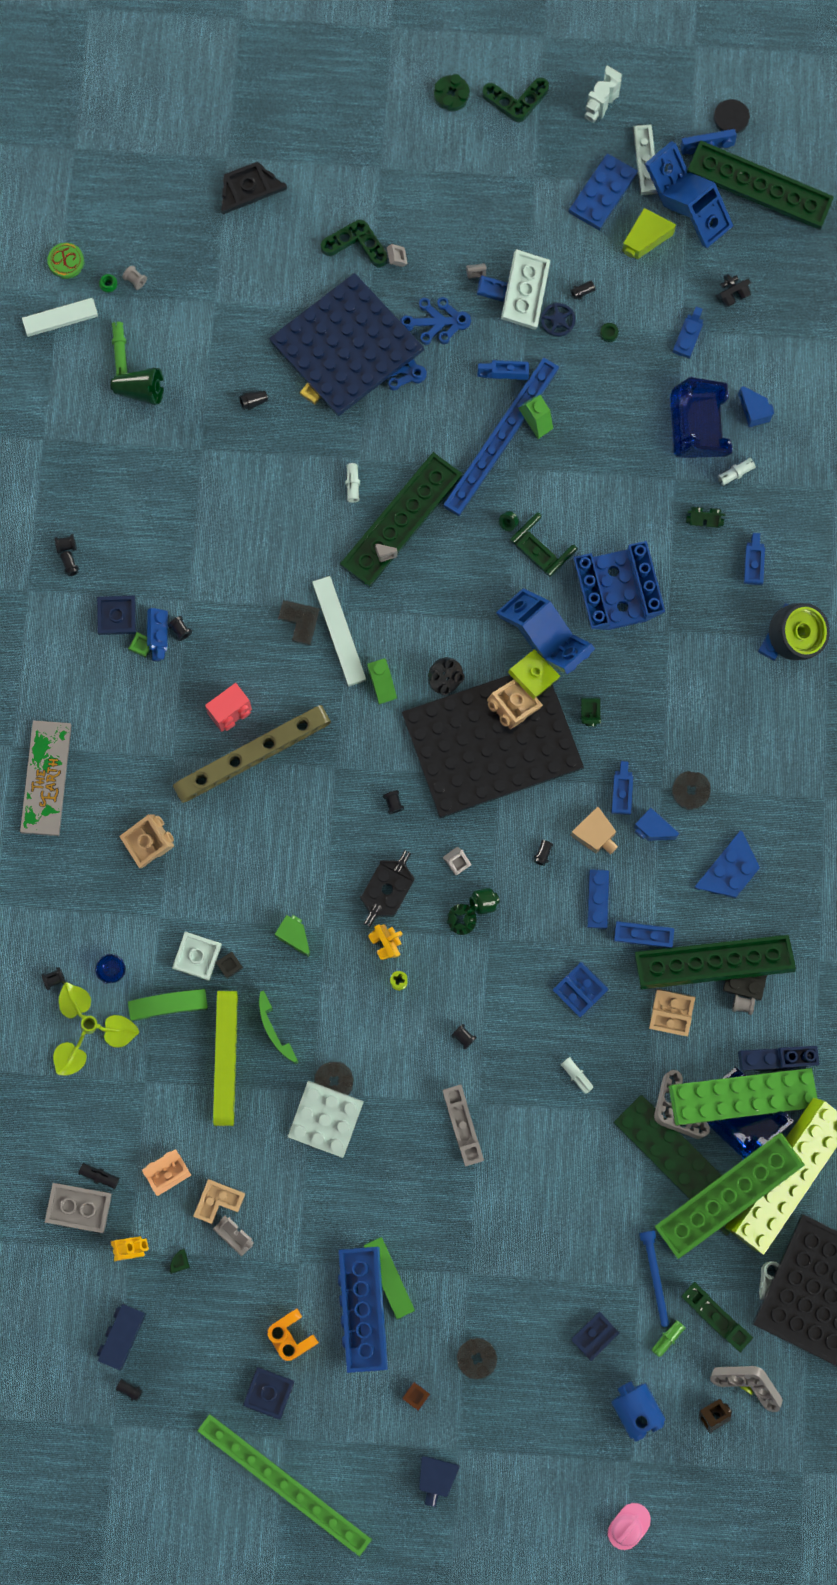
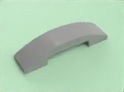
M462 1085L442 1090L464 1165L469 1166L484 1161Z

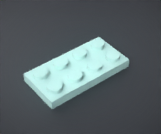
M520 250L514 252L501 316L502 320L534 330L538 327L550 260Z

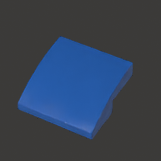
M580 962L553 989L580 1018L609 990L583 962Z

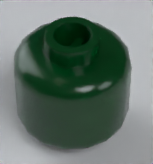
M491 888L476 890L469 898V904L478 915L491 913L496 910L497 904H499V896Z

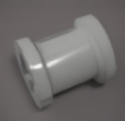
M129 266L123 274V279L130 281L134 288L138 290L146 283L147 276L141 275L134 266Z
M735 995L732 1012L738 1010L752 1015L755 998L747 999Z

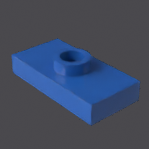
M481 275L477 295L504 302L508 283Z

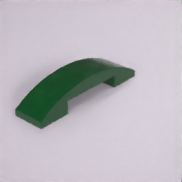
M693 1282L681 1295L683 1300L738 1352L741 1353L753 1339L696 1282Z

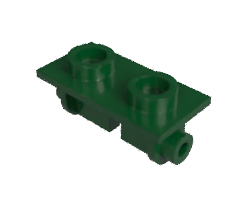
M691 507V510L687 509L690 516H686V523H689V525L703 526V519H706V527L720 528V526H724V519H721V516H725V513H721V509L710 508V511H702V507Z

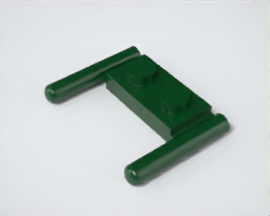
M537 512L509 540L537 567L545 572L547 576L551 577L577 551V547L571 545L559 558H556L557 556L534 535L528 532L542 518V515Z

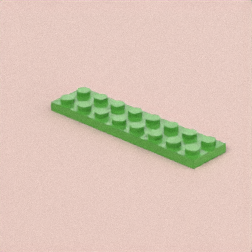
M812 1068L669 1086L675 1126L803 1110L807 1108L813 1098H817Z
M780 1132L655 1225V1228L677 1259H680L803 1168L805 1164Z

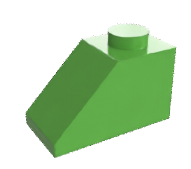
M541 395L531 398L518 407L537 439L553 429L550 409Z
M386 658L368 663V672L378 703L383 704L397 699Z
M286 915L274 934L275 938L309 957L310 950L304 925L301 924L302 920L294 915L292 917Z

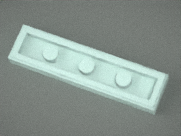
M633 126L641 195L658 194L645 166V163L655 155L652 126Z
M93 298L23 317L22 320L26 334L29 337L98 317Z

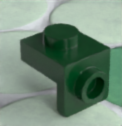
M581 697V722L585 726L594 727L597 724H601L600 697Z

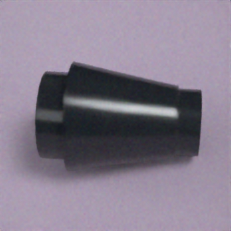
M265 390L243 392V395L239 396V400L243 410H251L268 401V396Z

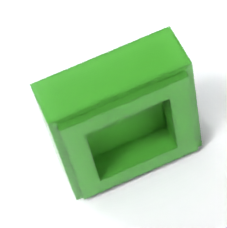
M136 632L128 649L146 658L150 651L149 646H147V636Z

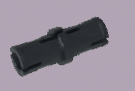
M84 1162L78 1175L94 1180L96 1184L101 1183L114 1190L120 1177L104 1172L102 1168L97 1169Z

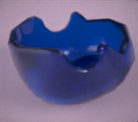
M107 954L102 956L96 963L95 973L97 978L105 984L116 983L124 977L126 965L124 960L118 955Z

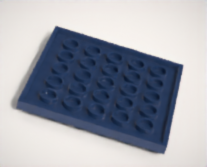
M353 273L269 338L273 346L338 417L424 351V347L356 273Z

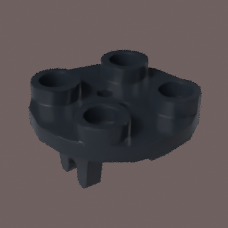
M450 657L440 658L435 661L428 673L430 688L444 696L454 691L464 680L460 663Z

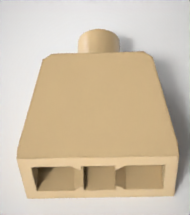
M599 807L587 816L571 833L574 839L594 853H597L603 847L611 855L618 848L611 840L616 831Z

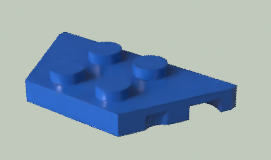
M741 830L694 887L696 890H704L736 898L759 870L758 862Z

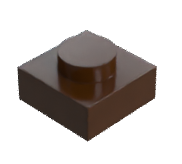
M413 1382L402 1399L419 1411L430 1393Z

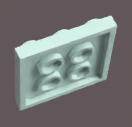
M308 1081L288 1137L343 1158L364 1101Z

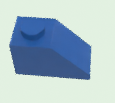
M744 386L740 387L738 396L748 426L753 427L770 422L774 415V409L772 404H769L768 399Z
M652 808L634 826L635 833L641 839L645 838L647 841L675 840L679 835Z

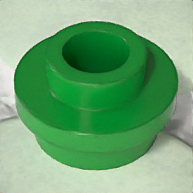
M106 274L100 278L99 286L102 291L109 293L117 288L118 282L113 275ZM107 282L112 283L110 286H106Z

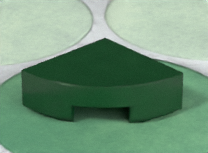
M185 1248L179 1250L172 1258L170 1264L171 1274L190 1268Z

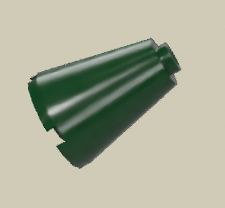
M150 368L115 375L110 382V387L114 394L157 405L161 403L164 387H161L160 381H164L160 368Z

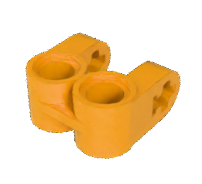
M298 1309L293 1310L272 1324L268 1329L269 1339L280 1357L286 1361L297 1358L319 1343L313 1334L297 1344L287 1327L302 1318ZM276 1327L283 1329L284 1335L280 1339L273 1337V1330ZM288 1344L294 1347V1354L292 1356H286L283 1352L284 1347Z

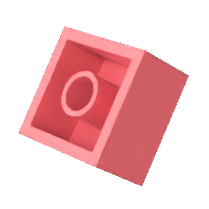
M237 683L205 705L208 715L221 732L233 728L236 721L240 718L243 720L248 717L252 710L250 700Z

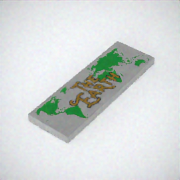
M33 720L20 829L21 834L60 835L71 723Z

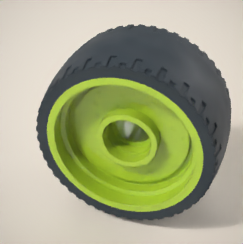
M808 603L787 605L778 610L770 621L769 639L771 645L783 658L789 660L810 659L820 654L828 643L830 627L827 617L815 605Z

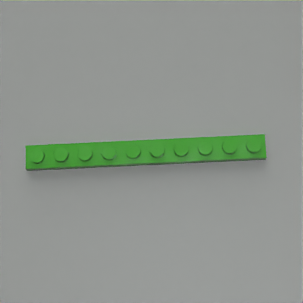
M211 1414L208 1415L197 1430L359 1557L372 1540Z

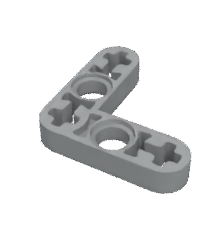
M671 1070L664 1075L654 1113L655 1121L661 1126L696 1139H702L710 1132L707 1122L686 1124L685 1128L680 1125L675 1126L672 1103L667 1102L664 1095L665 1093L670 1094L668 1087L671 1084H682L683 1077L677 1070ZM671 1076H673V1077H674L673 1079L676 1081V1082L673 1083V1084H672V1079H670ZM666 1110L665 1116L668 1118L664 1120V1116L661 1115V1113H663ZM700 1125V1129L703 1130V1132L699 1133V1129L695 1127H698Z
M757 1366L716 1367L713 1369L710 1380L716 1386H750L765 1409L771 1412H778L780 1410L783 1399L763 1369Z

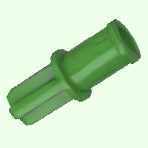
M675 1320L667 1332L662 1333L663 1336L654 1345L652 1352L661 1357L671 1344H675L674 1341L686 1329L685 1326L678 1320Z

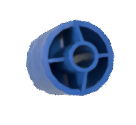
M632 1381L617 1388L620 1396L613 1399L611 1404L630 1439L633 1438L636 1442L644 1438L647 1431L652 1430V1432H655L663 1427L666 1419L646 1383L634 1387ZM639 1416H644L648 1423H641Z

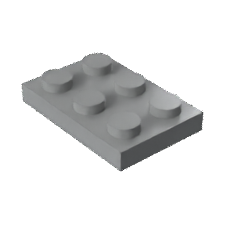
M53 1183L45 1223L104 1233L112 1194Z

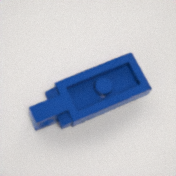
M696 307L693 315L687 316L672 353L690 359L703 326V320L700 319L702 308Z
M492 360V363L488 364L478 363V377L529 380V362Z
M753 533L751 543H747L745 549L744 584L763 585L765 547L764 544H760V533Z
M150 608L147 611V646L152 650V661L159 662L164 660L165 652L167 651L168 611Z
M621 761L620 771H615L611 814L631 815L633 776L632 772H628L629 762Z

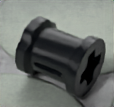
M74 534L64 538L55 537L58 554L65 550L77 551Z
M182 616L176 617L168 624L169 629H173L178 636V641H183L192 634V630L188 629L184 624Z
M398 790L383 795V799H386L389 808V814H395L404 810V806L401 805L398 796L400 794Z
M60 967L51 973L41 974L47 990H50L52 986L66 983Z
M464 1024L459 1026L451 1035L452 1038H456L463 1045L464 1050L477 1038L465 1029Z

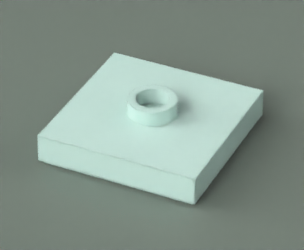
M184 932L172 969L210 981L222 943Z

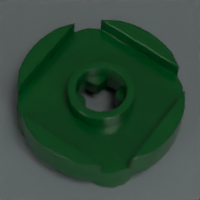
M458 74L444 76L435 83L434 100L442 109H449V111L460 110L469 99V86ZM449 90H454L455 96L448 95L447 93Z

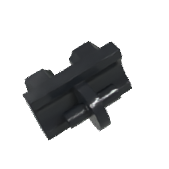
M729 274L724 275V282L720 286L722 289L728 287V289L715 295L717 300L721 299L723 304L729 307L736 303L732 293L737 291L740 299L751 295L748 286L751 283L749 278L735 284L734 282L739 280L737 275L731 277Z

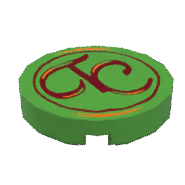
M67 242L54 246L47 258L51 272L63 279L77 276L85 263L80 248Z

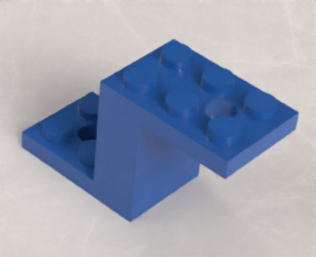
M671 141L645 163L663 206L691 219L703 247L708 248L733 227L716 184L695 174L687 173V167L675 142ZM667 164H669L668 170L665 172L664 168ZM714 218L713 224L710 226V221Z
M524 588L496 612L499 618L518 627L531 648L535 649L549 665L566 674L575 670L577 665L587 659L595 650L591 643L572 634L551 601Z

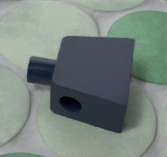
M422 1455L419 1490L427 1492L425 1505L436 1507L439 1496H448L460 1465Z

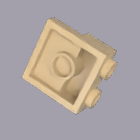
M515 680L494 691L487 699L490 710L496 711L500 716L501 724L508 726L510 729L523 722L528 716L543 706L537 697L533 699Z
M148 814L119 836L139 868H143L155 858L161 857L174 847L172 834L164 830L162 827L164 825L163 820L158 815L155 816V814Z

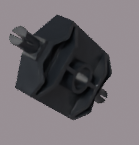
M404 850L398 861L381 860L364 893L360 896L361 901L369 911V915L363 923L367 927L371 928L372 923L377 917H394L411 888L415 878L406 866V862L411 855L410 852L407 853V850ZM385 885H390L393 888V892L385 895L382 892V888Z

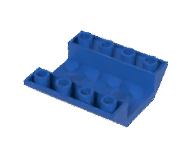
M647 541L630 544L627 550L593 557L592 553L573 557L591 629L611 630L646 622L665 613ZM615 568L619 574L617 576H610L608 570ZM624 603L628 609L624 612L619 611L617 605Z

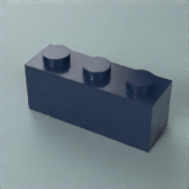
M122 1304L121 1307L118 1306L113 1318H116L113 1326L109 1325L105 1337L108 1338L105 1345L101 1344L97 1352V1356H99L98 1361L119 1371L122 1370L147 1313L126 1304Z

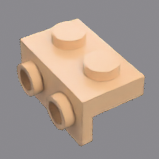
M177 1150L166 1153L162 1158L149 1163L142 1169L143 1174L157 1196L191 1176Z

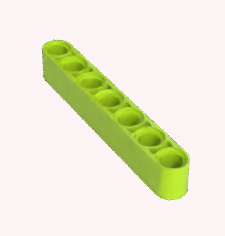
M217 991L214 1126H234L237 991Z

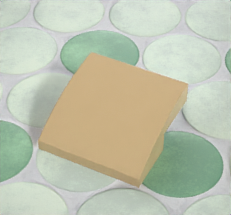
M657 989L649 1029L688 1037L695 996Z

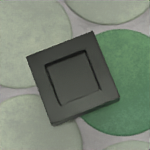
M230 952L216 962L226 979L243 969L233 952Z

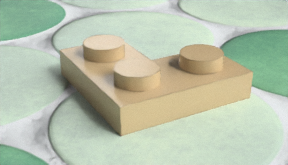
M208 1179L193 1217L213 1224L219 1206L239 1212L245 1193Z

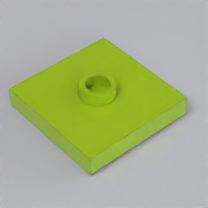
M535 649L508 671L512 678L533 699L560 678V675Z

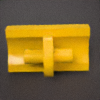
M385 924L375 926V930L368 937L373 944L381 941L384 945L383 948L377 951L379 958L385 960L400 956L401 954L397 946L402 944L399 938L403 933L401 931L395 932L393 927L387 929Z
M141 1236L111 1241V1245L114 1248V1261L145 1256L144 1252L149 1249L147 1239H142Z

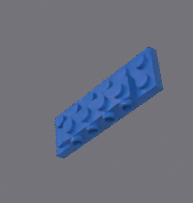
M379 1247L339 1250L340 1275L338 1276V1284L342 1292L339 1302L340 1306L343 1307V1315L341 1316V1326L344 1328L342 1345L346 1352L347 1373L388 1370Z

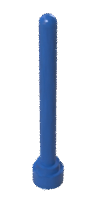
M655 1230L639 1233L640 1240L643 1241V1245H646L661 1326L667 1328L669 1320L653 1244L656 1238Z

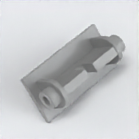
M224 1216L213 1230L239 1255L243 1256L253 1246L254 1242L251 1241L252 1238L243 1230L240 1232L237 1230L239 1226L230 1217Z

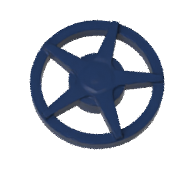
M551 304L542 313V327L552 336H565L575 326V314L565 304ZM558 307L564 308L569 312L563 314L559 312ZM555 309V313L552 316H545L548 310ZM570 315L573 319L571 327L565 322L566 318ZM544 319L551 321L553 325L552 330L546 327ZM562 326L568 329L560 333L554 332L556 328Z

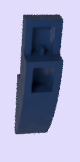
M817 1046L738 1051L740 1071H766L819 1066Z

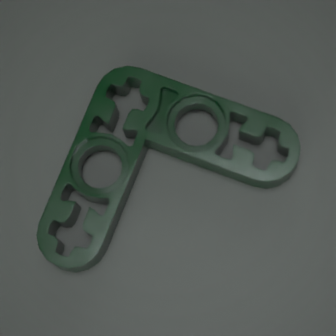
M545 78L535 79L518 100L496 84L487 83L483 87L482 96L488 103L513 121L522 122L548 93L549 83ZM544 85V89L540 88L536 94L538 86ZM487 90H488V91H491V90L494 91L493 94H492V93H490L489 95L487 94ZM531 96L535 99V101L533 103H527L525 101V98ZM507 99L509 105L502 106L500 100ZM522 109V115H521V114H518V115L515 114L516 111L519 112V111Z
M364 220L354 221L326 237L321 242V251L326 256H333L358 242L375 267H383L387 263L385 249ZM357 227L363 228V232L357 231ZM347 234L350 239L343 242L340 240V236ZM367 240H373L375 245L367 247L364 243ZM326 244L332 246V249L326 248ZM376 250L379 257H382V261H380L379 259L376 260Z

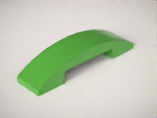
M205 989L167 993L128 1001L130 1021L178 1012L208 1009Z
M264 990L261 991L259 997L260 1014L271 1042L286 1059L294 1064L299 1063L290 1043L284 1046L281 1045L266 1014L273 1011V1008Z
M382 1237L364 1245L365 1248L379 1247L382 1287L396 1318L399 1319L415 1311Z

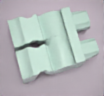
M606 66L604 81H598L594 87V92L591 91L588 95L585 118L592 123L595 122L597 117L602 119L608 108V103H612L614 99L619 97L622 74L609 66Z

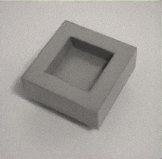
M394 244L387 246L390 264L401 267L408 264L404 247Z

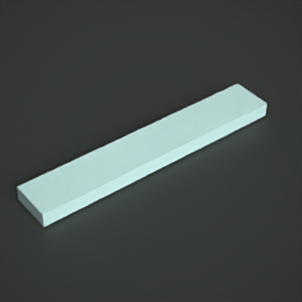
M328 576L313 581L312 583L348 687L366 681L331 577Z

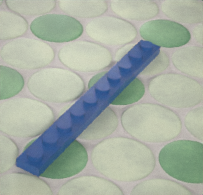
M546 358L542 359L444 503V508L457 516L461 515L524 422L525 418L518 407L531 398L542 395L558 372L559 366Z

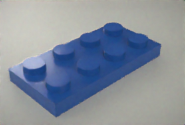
M607 153L570 207L569 213L600 231L637 176L638 171Z

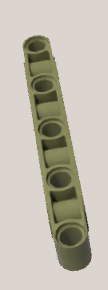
M319 705L174 783L173 788L181 803L188 802L325 728L331 723V720L323 706ZM301 723L308 725L305 730H299L297 727ZM268 741L274 743V746L270 749L264 747V744ZM234 759L240 760V764L236 767L230 765ZM204 777L207 779L205 784H197L199 778Z

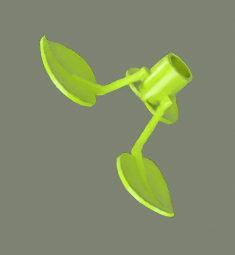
M66 982L59 995L60 1011L69 1019L79 1015L82 1018L81 1030L83 1032L76 1047L70 1042H65L55 1049L53 1061L56 1074L61 1076L71 1075L83 1068L87 1055L79 1047L86 1034H92L96 1029L104 1031L106 1043L112 1047L120 1048L131 1042L139 1034V1029L132 1021L120 1015L108 1017L105 1021L106 1028H103L100 1024H97L93 1016L82 1014L87 1012L91 1006L89 993L83 988Z

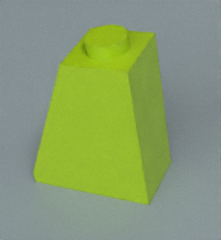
M644 208L624 241L622 251L630 258L639 259L673 236L676 224Z

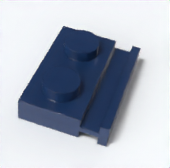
M599 1311L570 1340L592 1361L620 1332Z

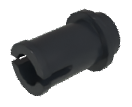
M591 280L578 287L574 286L571 289L572 297L575 300H580L582 296L594 292L595 286Z
M63 552L60 557L65 567L64 572L68 576H75L78 574L79 567L74 562L72 552Z
M546 840L541 841L538 853L534 855V862L536 864L545 866L549 862L548 856L553 843Z
M121 1379L116 1387V1391L131 1398V1401H138L143 1392L140 1386L135 1387L124 1379Z

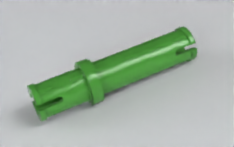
M115 322L112 323V344L114 345L116 375L127 373L126 339L124 337L123 322H117V325Z

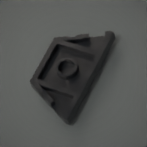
M258 161L224 174L222 214L224 215L287 190V185L278 180L271 171L266 170Z

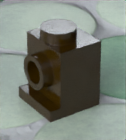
M718 1399L701 1409L698 1417L710 1434L731 1420L732 1411L727 1403H723L721 1399ZM716 1414V1415H718L720 1418H718L717 1420H715V1418L713 1417V1415Z

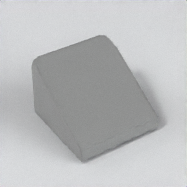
M485 264L466 266L469 279L478 278L481 275L486 276Z
M375 544L379 562L397 557V548Z
M456 847L443 857L456 876L472 865L459 847Z

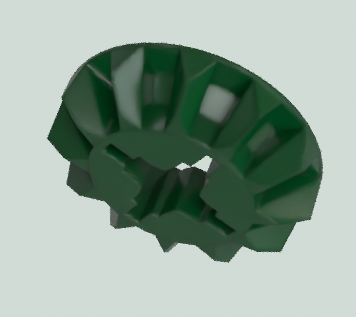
M457 904L450 908L451 910L447 914V924L451 928L450 930L459 935L470 933L475 928L477 922L476 913L473 908L466 904ZM458 915H465L463 919L464 923L457 924V921L459 920V918L457 917Z

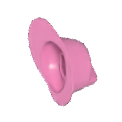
M631 1503L618 1513L608 1528L609 1541L614 1547L628 1550L641 1540L650 1526L651 1518L648 1510L641 1504Z

